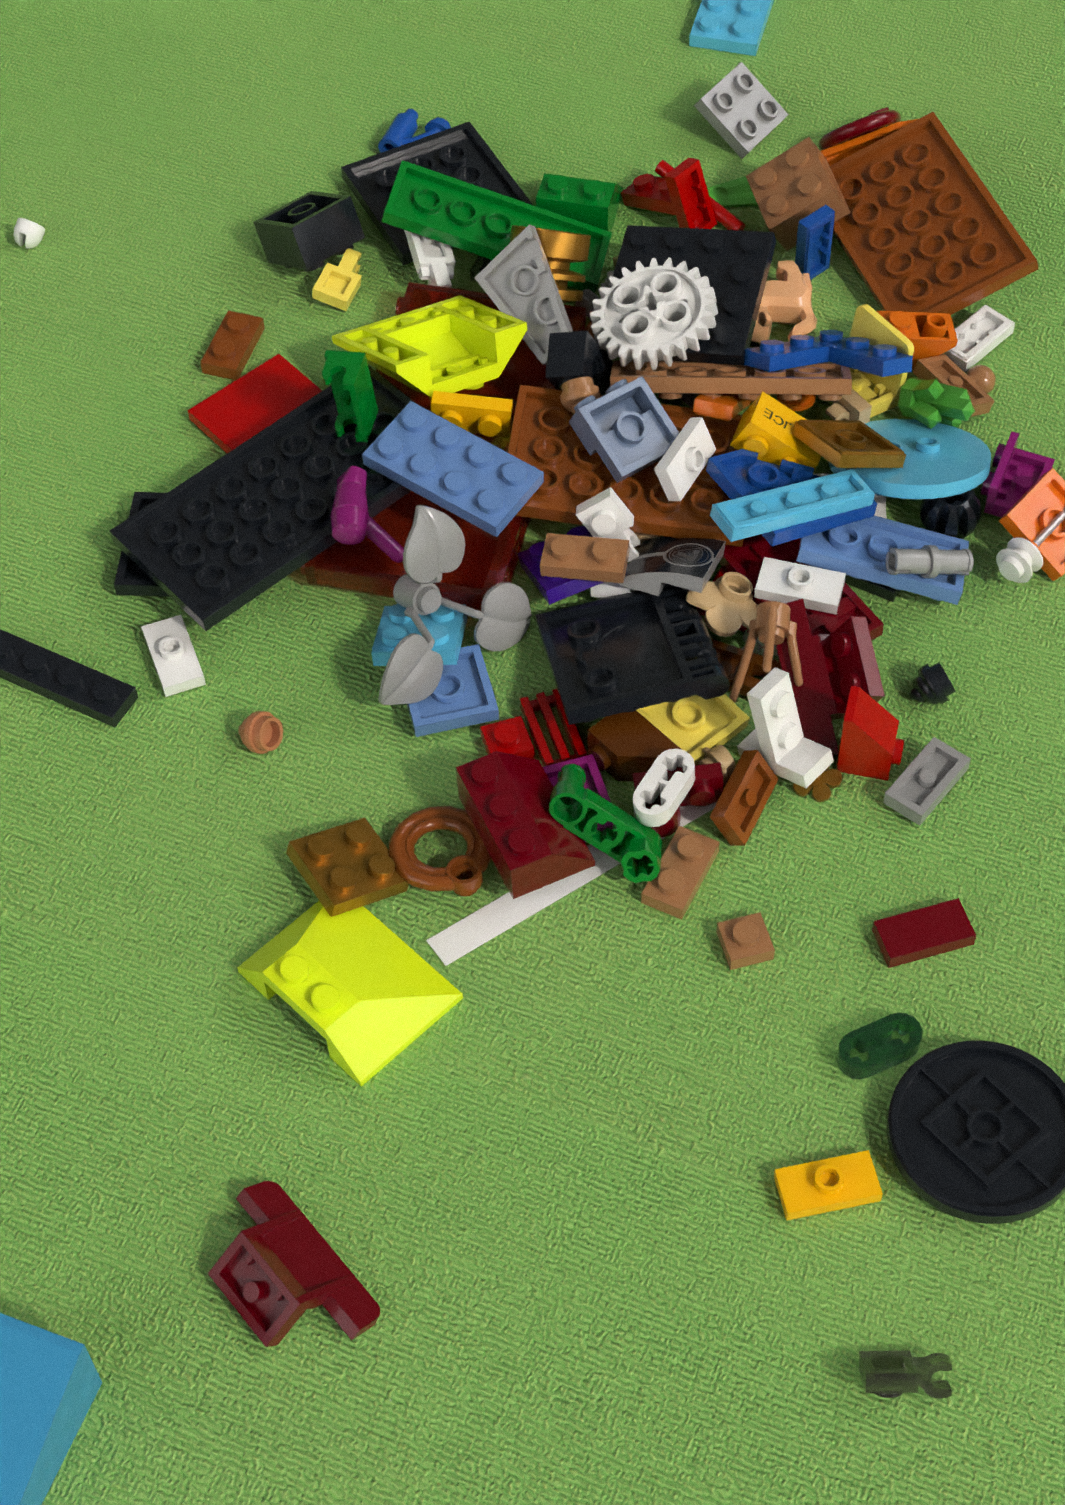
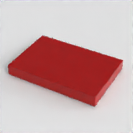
M277 354L188 410L189 420L222 450L229 453L322 392V390L283 356Z

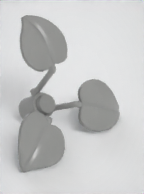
M416 505L414 521L406 539L403 552V565L407 574L398 579L393 590L395 601L406 608L404 611L405 616L412 619L421 635L416 633L409 634L396 645L391 653L379 690L378 702L383 705L411 704L422 701L435 691L440 682L443 660L439 653L431 650L435 640L418 614L428 615L434 613L442 605L478 618L479 620L474 629V639L481 647L490 651H503L514 646L523 638L530 625L532 613L527 594L521 587L511 582H501L491 587L483 597L482 611L441 596L439 588L433 583L441 582L442 573L452 572L460 566L465 552V538L462 530L451 517L428 506Z

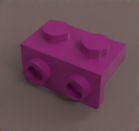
M1012 431L1007 444L999 443L992 463V466L997 468L995 473L989 472L987 479L983 483L981 495L987 496L984 513L1002 517L1044 473L1053 468L1055 459L1016 448L1020 433Z

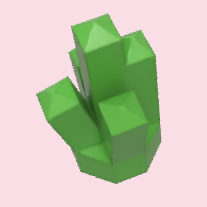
M909 378L900 390L898 407L902 415L914 418L930 429L938 423L958 428L962 424V420L967 421L975 412L967 389L942 384L937 379Z

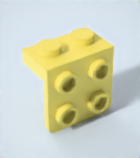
M868 304L857 307L849 337L868 338L870 345H894L897 347V352L913 356L914 345L906 336ZM849 368L852 377V389L872 406L870 418L898 406L900 390L906 382L908 372L881 377Z

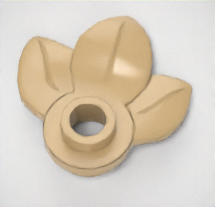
M727 572L717 578L715 582L708 581L702 593L691 590L687 592L686 601L706 611L704 615L705 623L718 636H732L737 633L741 625L749 629L750 620L756 619L758 605L752 600V583L740 573Z

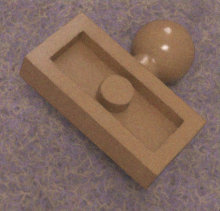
M945 354L919 359L915 365L913 373L920 379H937L939 383L967 389L975 409L971 417L989 413L995 400L987 393L993 390L996 382L995 374L989 367L976 365L965 373Z

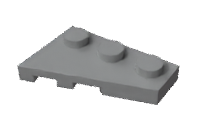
M529 224L474 278L501 312L527 322V332L522 339L542 365L547 366L550 333L572 332L573 329L536 228Z

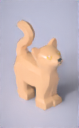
M794 260L778 261L775 272L776 279L778 280L766 281L751 339L752 342L759 343V346L761 341L769 340L772 323L796 324L789 332V341L793 335H808L816 328L817 318L813 313L811 303L812 284L809 273H803L802 275Z

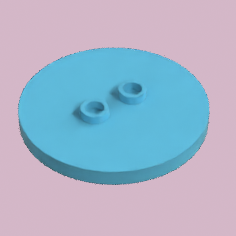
M885 419L870 421L865 424L904 451L906 458L903 468H837L828 461V465L833 473L854 469L876 495L901 499H936L962 494L982 484L990 472L991 452L988 446L978 437L950 425L938 423L930 429L915 419Z

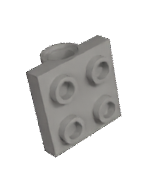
M742 62L694 105L741 159L789 115Z

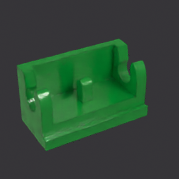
M326 350L324 354L326 362L322 371V377L325 385L331 383L338 411L335 422L337 436L342 437L345 433L344 428L354 423L357 424L355 429L356 442L367 443L378 413V407L366 354Z

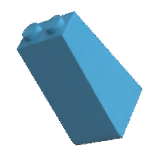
M0 1313V1505H42L103 1382L85 1344Z

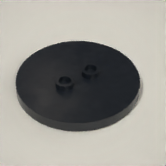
M963 1041L937 1048L925 1054L907 1069L892 1095L887 1116V1140L894 1163L908 1185L920 1197L935 1208L951 1216L985 1224L1010 1223L1034 1216L1055 1203L1065 1192V1083L1044 1062L1010 1045L991 1041Z

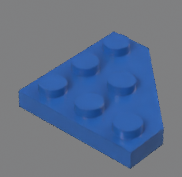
M746 449L710 457L706 467V472L731 500L821 477L813 475V467L783 459L781 465L757 459V452ZM873 500L871 506L761 535L771 546H776L873 517L877 503Z

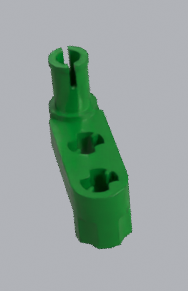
M576 764L564 765L561 768L562 772H558V782L551 791L549 803L551 816L561 823L565 829L621 863L623 876L629 881L639 883L654 880L658 876L661 866L662 840L660 835L654 829L641 824L636 818L592 790L585 789L586 774L580 766ZM607 821L613 823L612 829L605 828L602 832L597 830L598 823L601 825Z

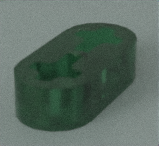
M898 1012L849 1032L843 1036L839 1043L837 1054L839 1069L850 1078L864 1079L911 1059L920 1048L923 1031L920 1023L915 1017L907 1013ZM897 1030L900 1035L909 1034L908 1042L903 1043L900 1038L891 1040L892 1032ZM856 1048L859 1053L868 1051L867 1060L862 1062L858 1056L850 1058L851 1049Z

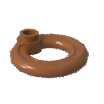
M452 806L428 807L412 813L396 826L389 839V857L395 862V871L411 886L431 892L453 890L459 896L473 895L483 883L482 875L492 859L467 811ZM434 830H450L457 832L465 839L467 851L465 855L453 858L447 867H432L418 860L415 855V845L418 839L426 833Z

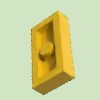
M433 391L431 412L472 434L510 438L512 429V399Z

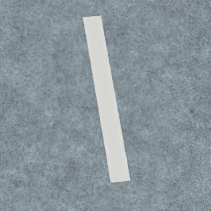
M717 802L702 807L694 805L680 807V826L683 827L711 811ZM589 845L587 847L595 860V866L515 899L508 892L426 941L444 965L447 966L620 863L594 846Z

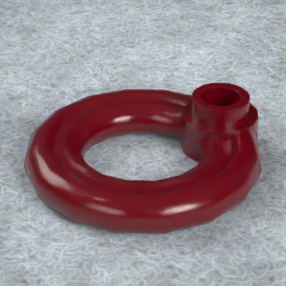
M889 107L882 108L866 117L852 121L829 132L820 139L818 146L820 150L836 146L900 122L901 115L898 111L889 110Z

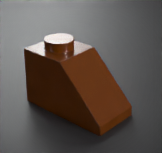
M638 711L606 716L588 729L587 755L592 754L600 771L605 770L616 781L633 782V773L647 772L662 752L668 749H681Z

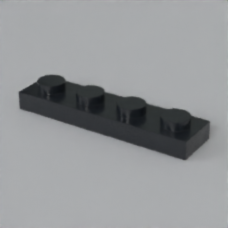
M0 629V678L114 728L137 700L136 687Z

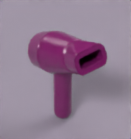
M350 466L337 480V490L331 511L333 538L339 543L353 545L360 543L367 536L394 562H403L404 548L369 516L366 496L367 472L360 467Z

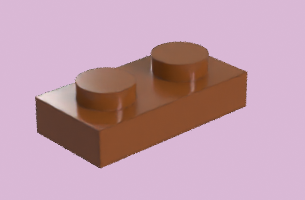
M228 310L200 362L202 373L232 380L239 379L265 329L263 318Z
M758 750L743 751L710 815L711 820L731 846H745L778 781V777Z

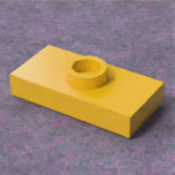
M869 1150L774 1170V1180L786 1221L880 1202L882 1200L883 1193Z

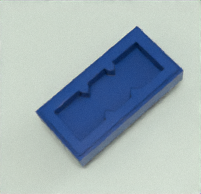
M824 205L798 222L795 263L798 265L802 275L803 273H809L810 280L827 270L830 266L835 211L827 205Z

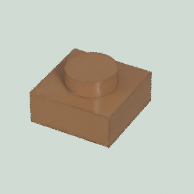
M761 912L717 923L716 933L730 970L774 959L775 949Z

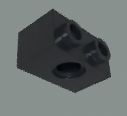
M586 330L550 333L545 378L554 388L562 390L561 385L568 380L578 377H591L594 385L599 387L600 396L606 395V390L610 387L613 362Z

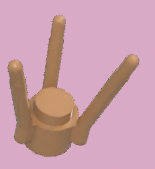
M767 601L757 606L756 619L750 620L749 635L729 696L734 703L737 701L740 689L742 688L757 638L760 642L764 643L763 671L766 673L771 671L774 645L783 643L784 638H787L794 682L796 686H802V669L796 640L797 623L790 621L791 608L787 604Z

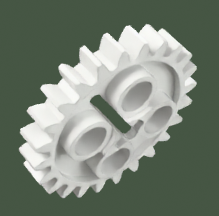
M652 258L649 267L645 268L640 261H637L636 271L630 272L625 267L621 268L623 277L618 279L610 276L611 288L600 287L598 290L601 299H593L592 301L595 311L590 312L593 324L591 327L602 350H607L610 360L619 356L621 366H626L631 360H634L636 370H640L645 362H650L652 370H656L658 362L664 360L667 366L671 367L673 363L672 357L676 355L684 361L687 360L685 350L690 348L694 351H699L698 339L709 340L708 328L716 327L714 316L718 314L714 288L710 287L707 276H700L699 268L695 267L688 271L686 261H682L676 268L673 267L671 258H668L663 266H658L656 258Z

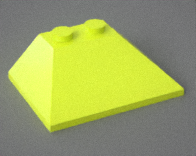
M459 295L333 335L332 341L333 344L345 351L365 353L369 365L432 400L433 391L455 393L464 389L474 390L483 387L487 381L499 378L527 332V322Z
M318 901L237 967L238 972L264 997L269 1000L277 993L327 1041L330 1058L361 1087L463 999V994L364 906L331 917L321 902Z

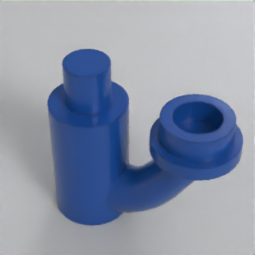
M407 109L405 113H399L380 140L378 148L382 153L451 128L447 120L436 117L427 123L425 133L413 137L418 128L416 122L418 113L414 109Z

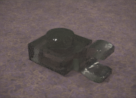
M910 1350L859 1351V1373L865 1393H874L884 1398H895L903 1393H918V1386H920L933 1398L942 1399L952 1395L948 1380L936 1381L931 1379L937 1371H952V1363L946 1354L933 1353L924 1357H912Z

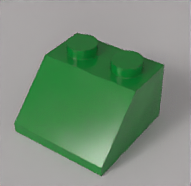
M544 173L536 196V206L611 232L622 198L621 192L623 187L616 183Z

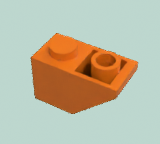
M876 311L913 343L912 370H914L919 359L939 356L957 345L958 339L951 314Z

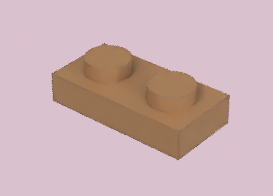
M547 533L540 562L541 576L624 583L630 552L629 540Z
M679 826L661 857L658 876L654 880L648 881L641 893V903L682 920L719 852L720 842Z

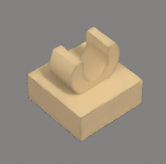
M852 389L851 395H842L841 400L833 401V405L826 409V414L832 420H858L865 424L870 422L872 406Z

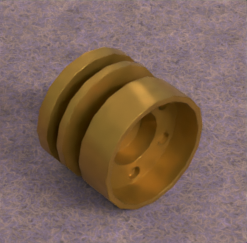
M512 225L510 242L526 227ZM536 228L562 302L582 301L584 291L567 288L568 281L585 282L586 276L571 271L569 268L571 262L588 261L591 236Z

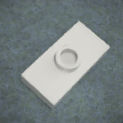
M984 305L955 328L958 339L957 345L943 354L948 356L961 370L966 372L1014 332L1015 322L989 306Z
M690 417L654 469L669 501H681L707 464L708 458L716 451V447L702 417Z
M764 557L755 587L754 598L788 603L803 598L805 608L837 614L846 573Z
M181 615L141 626L165 697L206 685L202 669Z

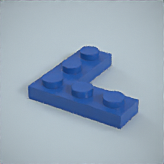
M823 330L820 331V336L818 337L793 335L790 337L789 342L763 340L760 342L759 347L745 349L743 365L773 372L832 362L885 377L912 372L913 356L897 352V347L894 345H870L868 338H845L842 331Z

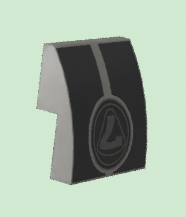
M665 536L645 540L637 551L639 557L633 559L626 568L624 583H619V585L656 596L660 595L666 584L702 593L723 557L726 541Z

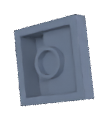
M643 376L629 383L626 379L616 382L606 390V395L598 399L594 395L583 399L574 407L575 414L569 421V424L589 455L598 453L617 483L660 461L679 434V431Z

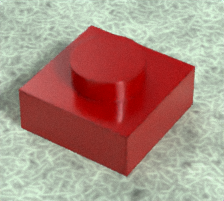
M521 716L480 727L481 738L487 754L498 751L535 759L534 747Z

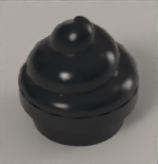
M940 662L931 667L927 663L918 670V676L913 681V689L910 691L909 697L918 702L927 701L933 705L943 704L949 701L947 696L956 691Z

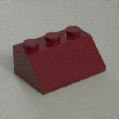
M496 751L455 767L459 798L513 899L595 866V860L584 840L565 829L561 823L551 816L549 803L553 785L539 760Z

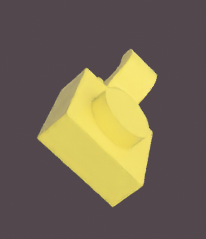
M347 248L338 266L327 262L312 289V298L347 311L361 286L362 275L358 274L361 265L357 263L362 253Z

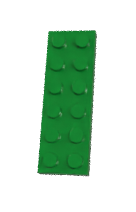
M404 160L400 164L381 221L491 260L510 243L512 225L527 227L530 224L535 226V228L590 235L588 261L571 262L569 268L571 271L586 276L585 282L568 281L567 286L582 291L590 289L594 293L599 283L612 232Z

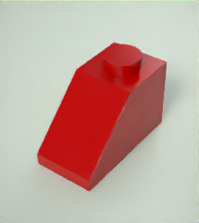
M851 686L843 722L837 770L842 773L888 781L891 764L900 765L905 740L896 738L899 720L860 687Z

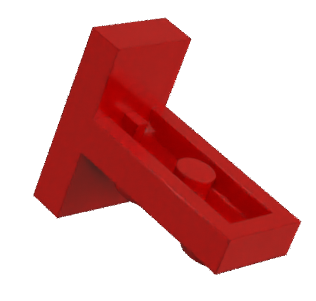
M688 157L666 174L665 178L653 176L652 174L640 175L633 180L630 186L621 192L625 206L676 215L679 228L712 229L717 225L699 159Z

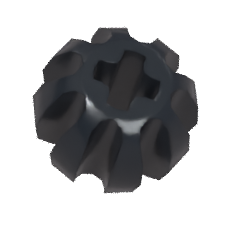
M973 489L955 496L923 499L920 505L921 522L926 527V530L964 539L974 532L981 518L980 500L975 495Z

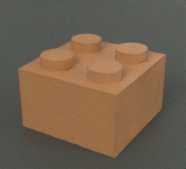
M810 137L746 175L769 231L775 233V238L786 251L796 246L798 222L824 205L829 206L835 211L834 222L851 213L827 159Z

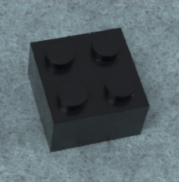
M310 191L253 222L268 263L284 265L285 268H300L306 272L321 268L325 264V259L333 255L344 254L347 248L353 249L354 243L365 238L351 196Z

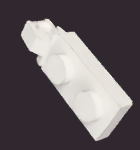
M404 230L420 280H428V289L433 300L447 299L449 287L452 286L450 279H453L456 263L451 246Z

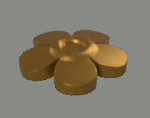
M829 766L807 788L793 783V790L802 797L807 796L812 790L813 799L817 802H824L831 796L830 788H837L841 785L842 774L837 769L829 770Z

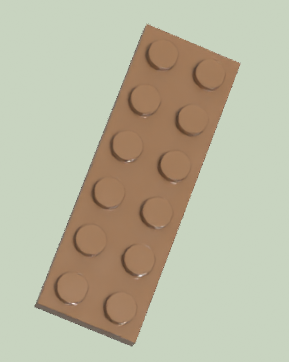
M613 361L610 375V387L622 379H626L629 383L643 376L653 393H659L658 397L662 399L682 398V393H698V396L703 394L712 397H720L722 394H738L739 399L755 400L763 391L766 394H778V399L800 400L802 399V394L818 395V399L824 401H837L842 399V395H851L852 377L849 367L832 362L767 372L747 365L673 361L671 367H668L665 361H659L656 370H652L650 362H645L640 370H636L634 361H630L626 366H621L620 361Z

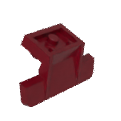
M802 598L785 603L791 608L790 621L797 623L796 640L802 669V686L798 687L794 682L787 638H784L783 643L776 645L781 670L789 673L804 737L830 748L833 758H835L839 754L832 720L844 718L851 686L860 687L876 702L882 699L885 694L866 617H850L831 634L812 636Z
M263 1181L244 1188L236 1200L257 1225L242 1230L208 1272V1275L264 1346H277L306 1309L316 1308L320 1305L324 1306L351 1341L373 1327L380 1315L378 1303L282 1187L272 1181Z

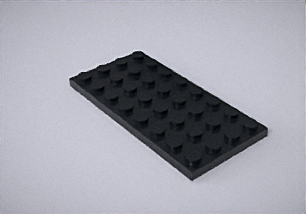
M370 365L368 367L378 413L367 443L356 442L355 429L357 424L354 423L344 428L345 433L342 437L337 436L335 422L338 411L332 386H329L109 531L113 542L205 631L337 542L332 535L331 511L337 490V480L350 466L360 467L367 472L366 496L369 516L371 518L411 492L406 487L363 464L362 454L406 405L412 401Z

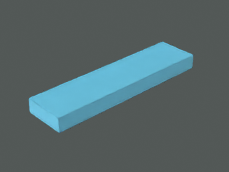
M854 469L712 504L710 517L730 542L871 506L875 493Z

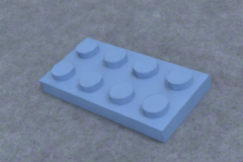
M412 401L406 405L362 454L363 464L495 537L503 531L544 483L543 471Z
M873 516L801 538L796 561L812 567L846 573V575L855 579L871 581L896 590H904L930 597L936 601L958 605L963 592L965 576L960 574H938L935 578H923L921 574L890 575L886 569V554L890 552V548L921 549L924 545H935L938 549L962 550L968 549L969 541Z

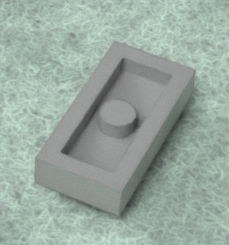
M933 737L885 792L883 803L916 824L921 825L969 769L971 758Z

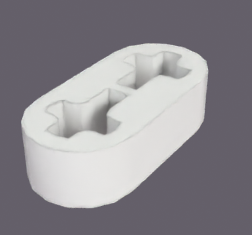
M668 749L656 758L633 794L634 816L638 822L649 827H659L666 824L672 818L695 781L694 759L688 752L681 749ZM677 767L683 768V773L675 772L668 781L667 770L674 771ZM661 794V806L655 804L651 809L646 808L645 802L652 804L658 795Z

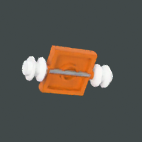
M1052 468L1044 473L999 520L1013 537L1008 542L1007 548L1000 550L996 556L1000 573L1009 581L1026 583L1032 578L1033 572H1037L1040 569L1052 581L1065 574V480Z

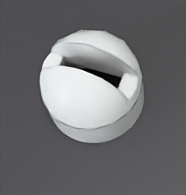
M18 218L14 227V240L19 246H23L25 243L27 249H32L41 242L45 228L30 220Z

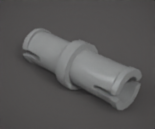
M924 545L921 549L890 548V552L886 554V569L890 575L921 574L923 578H935L938 574H960L967 576L972 571L974 563L973 554L969 549H938L935 545Z

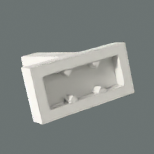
M775 667L747 693L755 729L737 745L739 756L741 757L743 751L758 750L776 775L807 788L834 762L832 751L830 748L804 737L789 673Z

